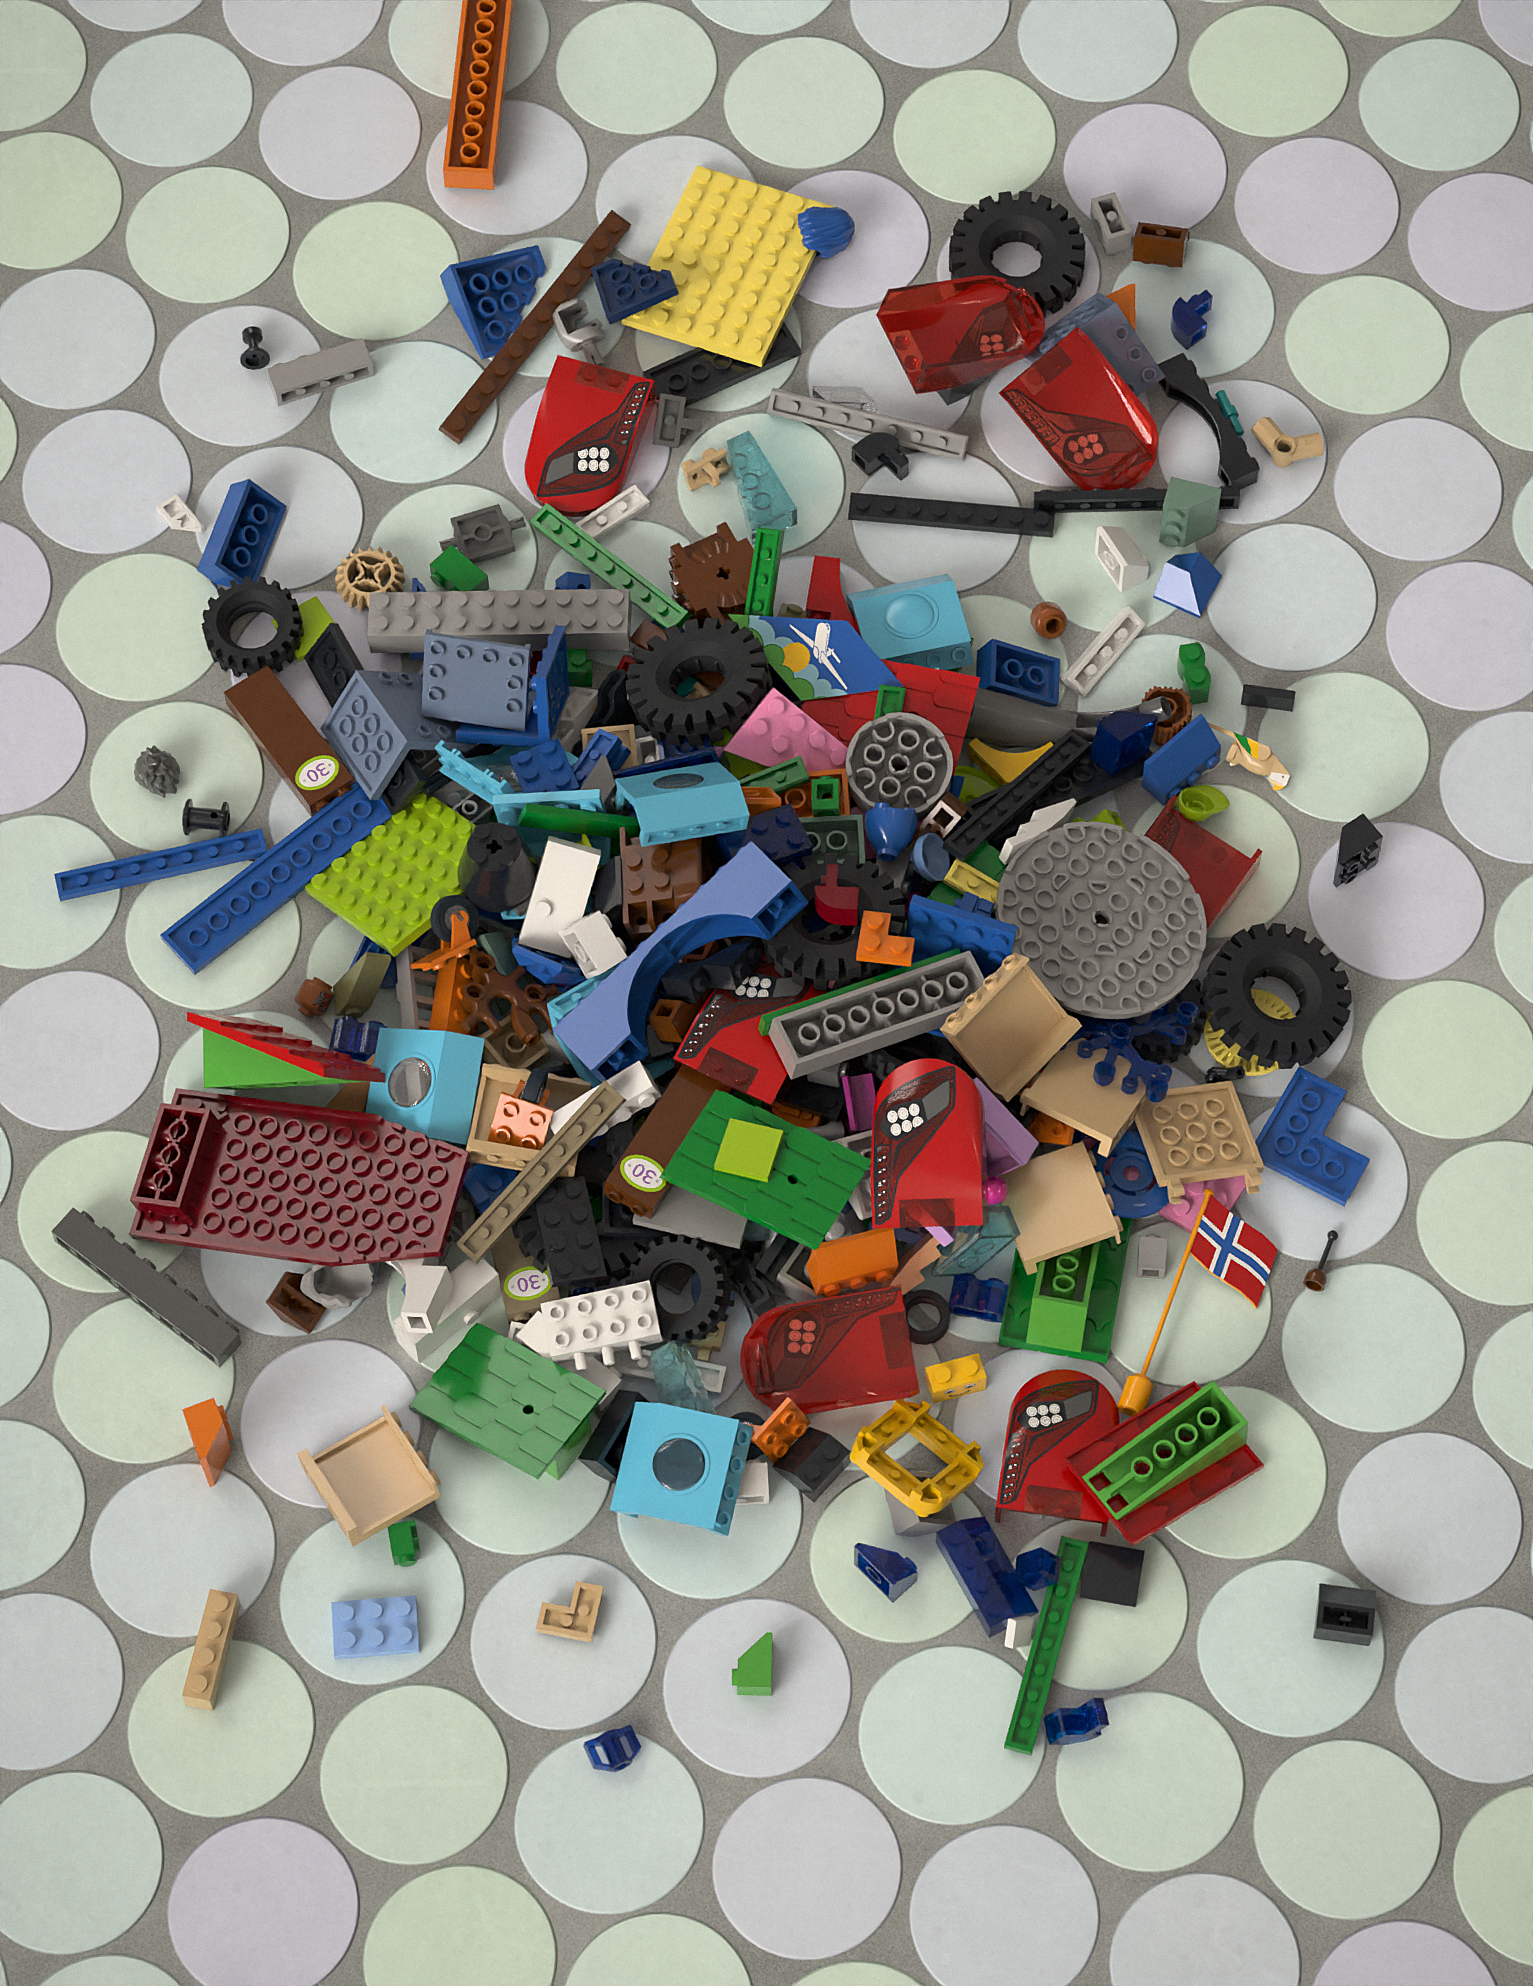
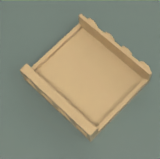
M1015 952L1003 960L1002 965L994 974L985 978L983 985L975 993L969 995L965 999L964 1004L956 1012L949 1015L945 1024L940 1028L941 1032L996 1098L1009 1102L1082 1027L1076 1018L1067 1015L1028 966L1029 958Z
M1074 1034L1057 1051L1055 1056L1044 1065V1071L1042 1073L1037 1072L1032 1081V1087L1030 1089L1025 1088L1020 1098V1103L1023 1104L1020 1115L1024 1116L1030 1107L1039 1110L1101 1141L1098 1153L1108 1157L1152 1096L1159 1075Z
M483 1063L470 1136L466 1151L471 1155L470 1162L522 1171L540 1152V1150L487 1141L501 1093L505 1092L513 1095L520 1080H524L527 1083L531 1071L524 1068L513 1069L503 1067L500 1064L490 1065ZM548 1073L546 1088L552 1090L546 1107L554 1109V1112L590 1091L591 1082H586L580 1078L558 1077L555 1074ZM550 1125L544 1142V1146L554 1136V1133ZM578 1154L557 1177H574Z
M1083 1141L1030 1159L1025 1165L999 1176L1005 1180L1008 1189L1007 1198L1004 1202L1000 1203L1027 1275L1038 1272L1037 1262L1114 1236L1117 1244L1121 1243L1119 1232L1123 1231L1120 1218L1118 1215L1113 1217L1111 1210L1114 1209L1111 1196L1109 1193L1104 1195L1102 1190L1105 1187L1104 1179L1100 1171L1095 1173L1093 1166L1097 1164L1092 1150H1086Z
M385 1405L381 1406L383 1417L314 1456L310 1455L307 1448L297 1453L302 1469L352 1546L359 1544L441 1497L437 1487L441 1482L433 1469L427 1470L425 1466L428 1463L420 1450L415 1452L413 1449L415 1443L408 1431L402 1432L400 1429L402 1423L395 1412L390 1413Z

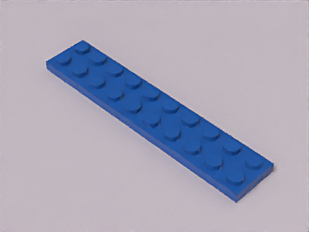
M356 782L351 786L352 791L346 792L341 798L339 796L330 802L331 804L318 811L160 934L162 941L196 975L302 892L315 875L323 873L336 858L343 857L351 851L352 846L356 842L363 841L370 836L376 826L384 825L389 821L392 815L382 797L380 796L378 800H370L360 784Z

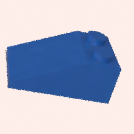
M993 638L977 650L976 677H980L978 687L1048 707L1058 706L1059 658Z

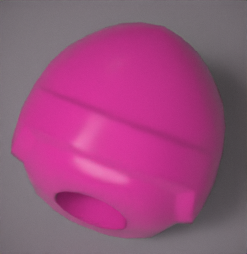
M988 1176L981 1180L982 1202L984 1204L998 1205L1006 1200L1008 1189L1003 1178Z

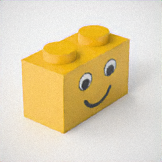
M979 1353L925 1367V1381L933 1404L986 1390L987 1377Z

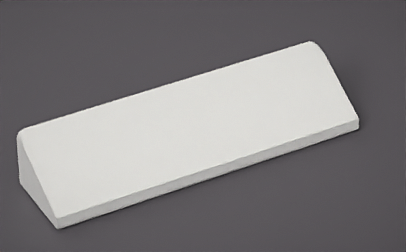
M1130 606L1120 609L1060 681L1080 696L1085 697L1147 624Z

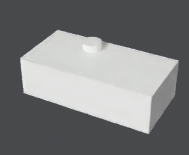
M548 836L518 944L571 958L572 954L559 932L583 917L601 856V850Z
M469 1257L450 1273L454 1288L433 1333L407 1332L401 1315L393 1321L397 1342L418 1364L463 1326L475 1322L480 1312L501 1295L499 1274L484 1258L477 1264Z

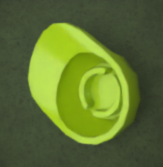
M1198 785L1186 788L1180 792L1177 807L1181 815L1190 822H1203L1213 814L1228 809L1230 802L1222 792L1213 786Z

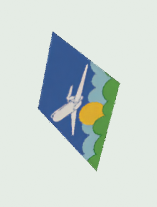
M728 614L734 622L738 623L740 629L745 626L753 632L755 638L758 637L769 664L801 701L879 690V684L904 687L848 621Z

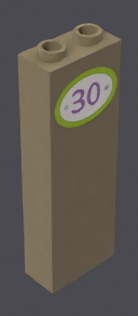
M512 1227L491 1248L496 1272L499 1274L501 1294L508 1323L511 1324V1321L526 1324L537 1311L542 1313L541 1303L560 1300L558 1287H551L548 1269L541 1273L532 1265L534 1260L532 1255L525 1258L519 1249L520 1238H514Z

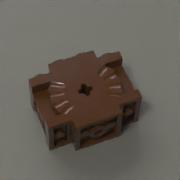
M724 522L717 525V533L683 548L680 542L670 546L671 557L668 558L671 570L669 575L674 592L671 597L673 601L689 612L691 617L688 620L697 619L700 629H702L706 618H719L722 626L726 620L733 621L728 614L744 615L754 549L747 537L737 542L729 526Z

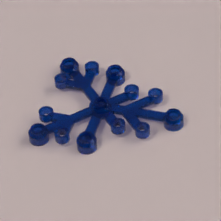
M1182 1001L1177 1005L1175 1013L1167 1015L1169 1004L1167 1003L1161 1007L1163 1009L1152 1011L1148 1022L1130 1027L1133 1017L1120 1019L1118 1023L1115 1019L1095 1018L1102 1020L1105 1024L1103 1026L1097 1024L1093 1017L1078 1014L1080 1018H1074L1080 1022L1082 1027L1059 1050H1064L1068 1042L1093 1034L1101 1036L1092 1040H1082L1078 1043L1077 1054L1081 1058H1090L1093 1055V1051L1109 1046L1104 1061L1098 1062L1094 1067L1093 1078L1096 1083L1101 1086H1107L1114 1081L1116 1074L1114 1064L1121 1049L1131 1063L1127 1076L1122 1080L1121 1090L1126 1094H1134L1137 1091L1138 1078L1140 1077L1146 1086L1145 1094L1151 1102H1161L1167 1096V1082L1171 1080L1172 1076L1171 1067L1142 1060L1131 1043L1134 1037L1154 1031L1170 1036V1040L1174 1044H1184L1187 1030L1181 1026L1174 1027L1171 1025L1177 1023L1184 1026L1191 1025L1197 1019L1198 1007L1191 1001Z

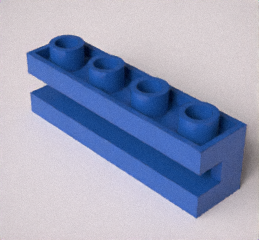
M601 728L597 730L572 767L580 789L601 756L607 757L616 776L631 754L630 749L622 745L623 742L619 737Z

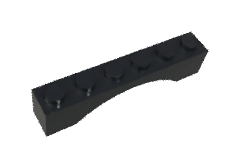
M1181 353L1157 364L1165 375L1158 383L1167 397L1193 409L1211 428L1219 449L1217 475L1224 486L1240 487L1241 490L1256 483L1258 471L1260 470L1257 460L1254 457H1250L1244 440L1241 437L1238 438L1234 432L1232 421L1229 418H1225L1219 401L1216 398H1212L1209 393L1208 384L1198 376L1194 362L1188 360L1185 354Z

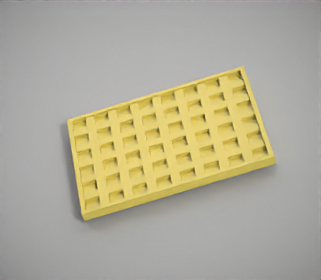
M697 165L647 265L655 271H661L662 269L671 271L679 294L621 320V323L762 367L817 253L816 250H809L803 246V236L800 233L801 230L798 227L797 221L798 214L803 213L812 206L829 208L835 206Z

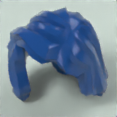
M812 206L803 213L798 214L797 221L798 227L801 230L800 233L803 236V246L809 250H816L815 257L831 258L840 251H844L852 240L855 224L849 213L842 208Z

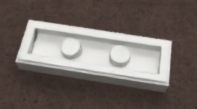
M634 484L575 525L598 542L650 507V501Z

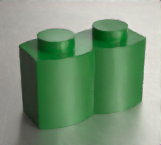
M1199 642L1180 645L1177 672L1183 681V692H1187V696H1190V703L1192 705L1208 702L1211 676L1205 666L1204 649Z

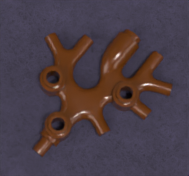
M475 945L471 946L468 954L470 956L469 962L473 966L471 976L475 982L467 984L464 988L461 1004L470 1015L461 1023L463 1029L469 1031L478 1021H483L488 1025L493 1034L500 1033L503 1028L491 1012L489 1004L495 998H505L512 1005L510 1014L512 1027L524 1044L533 1046L541 1039V1030L530 1015L539 1013L553 1033L546 998L556 995L558 993L557 987L554 984L544 988L539 984H530L525 990H522L518 986L519 980L526 974V970L522 966H518L510 975H502L495 969V959L491 955L484 953V951H479Z

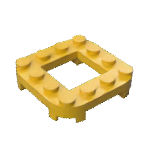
M902 1397L897 1399L892 1408L868 1427L864 1425L860 1429L852 1445L850 1460L903 1504L914 1510L918 1516L928 1517L929 1514L941 1511L975 1483L984 1467L979 1453L981 1447L975 1440L967 1445L928 1414L932 1407L929 1403L923 1400L921 1404L905 1402ZM910 1433L946 1462L948 1466L932 1479L927 1478L925 1481L920 1482L887 1455L885 1451Z

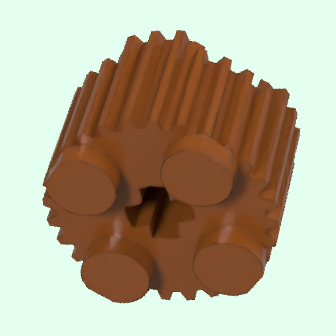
M1154 686L1153 690L1150 688L1149 692H1145L1144 699H1142V703L1164 696L1170 704L1171 718L1141 730V732H1144L1145 737L1149 736L1148 739H1153V742L1158 746H1164L1191 722L1192 704L1190 703V696H1187V692H1183L1182 688H1175L1173 690L1172 687L1168 689L1164 686L1162 689L1161 687Z

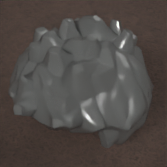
M155 745L152 748L147 747L146 751H141V756L137 758L134 764L135 780L145 789L163 798L166 797V793L176 794L177 788L175 785L179 783L178 777L180 774V767L176 759L170 753L161 751Z

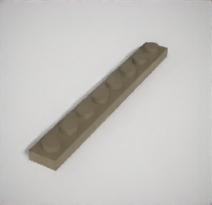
M604 1080L459 1239L456 1245L478 1264L621 1107L626 1099Z

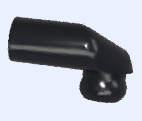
M1242 1066L1211 1067L1207 1070L1205 1081L1207 1084L1239 1080L1245 1076V1070Z

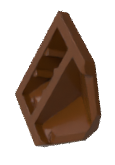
M286 1271L266 1300V1303L280 1320L310 1334L327 1307L315 1302L302 1292L300 1286L304 1274Z

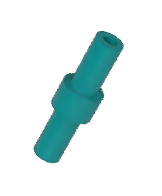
M1224 390L1218 391L1215 395L1221 405L1223 415L1232 421L1236 435L1238 437L1242 436L1244 430L1238 420L1239 414L1235 406L1231 405Z

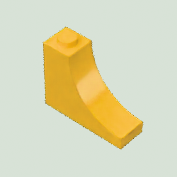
M975 738L968 743L967 756L983 772L993 777L1003 786L1018 777L1053 744L1049 742L1036 750L1024 753H1007L992 749Z

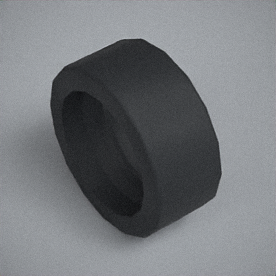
M926 1289L916 1290L905 1296L903 1299L905 1311L898 1312V1325L900 1332L905 1338L921 1345L936 1343L943 1338L949 1329L950 1309L947 1301L940 1294ZM925 1303L936 1307L940 1314V1322L937 1327L928 1331L913 1328L908 1321V1312L914 1305Z

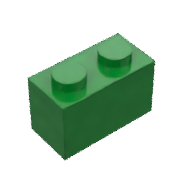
M452 545L429 564L430 578L439 588L443 587L447 591H487L489 589L488 575Z

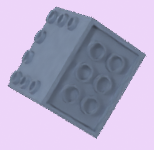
M1099 292L1042 332L1041 341L1037 349L1029 356L1021 359L1035 368L1047 385L1073 363L1059 346L1058 342L1078 327L1136 398L1165 377L1116 302ZM1068 416L1076 429L1095 428L1102 423L1101 421ZM1082 431L1079 432V434L1088 433L1090 431Z
M427 629L424 640L421 716L525 732L533 712V702L536 697V691L532 690V681L529 680L531 644L519 646L434 633L432 629Z
M356 670L320 728L370 800H378L410 749L436 750L434 747L441 740L446 743L451 751L454 748L457 751H469L477 746V744L470 745L465 742H456V731L460 729L462 722L421 716L423 673Z

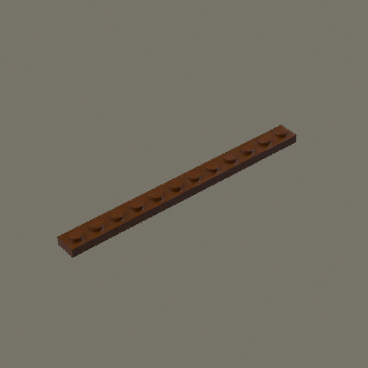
M611 209L440 425L439 431L458 445L462 442L554 325L553 313L558 306L577 296L592 277L591 268L603 263L632 224Z

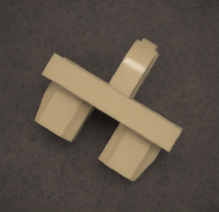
M711 447L703 452V459L696 463L690 459L682 463V470L688 489L691 492L707 483L714 488L721 484L719 477L731 471L726 459L727 454L723 448L716 451Z

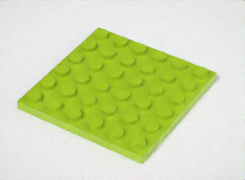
M422 791L413 798L405 810L392 815V818L384 825L376 826L370 836L363 841L356 842L352 846L351 851L343 857L336 858L328 869L323 873L315 875L311 882L305 886V890L309 895L394 957L431 928V911L440 899L448 895L466 897L460 889L457 871L460 858L476 825L434 796H427Z

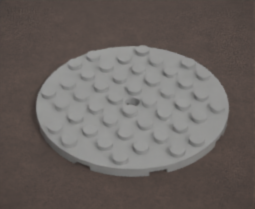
M1093 821L1074 822L1040 833L1033 840L1023 845L1014 855L999 883L995 903L996 920L1018 926L1013 953L1015 952L1029 958L1028 966L1061 1007L1081 1015L1104 1019H1125L1150 1013L1163 1007L1178 996L1188 985L1199 967L1207 935L1206 917L1199 893L1196 894L1188 880L1190 878L1188 873L1168 851L1142 834L1137 836L1122 830V826ZM1095 916H1104L1108 923L1096 924Z

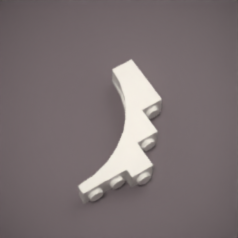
M437 1257L387 1261L386 1263L393 1266L406 1280L405 1299L400 1313L407 1332L433 1333L454 1288L447 1266H438L439 1260Z

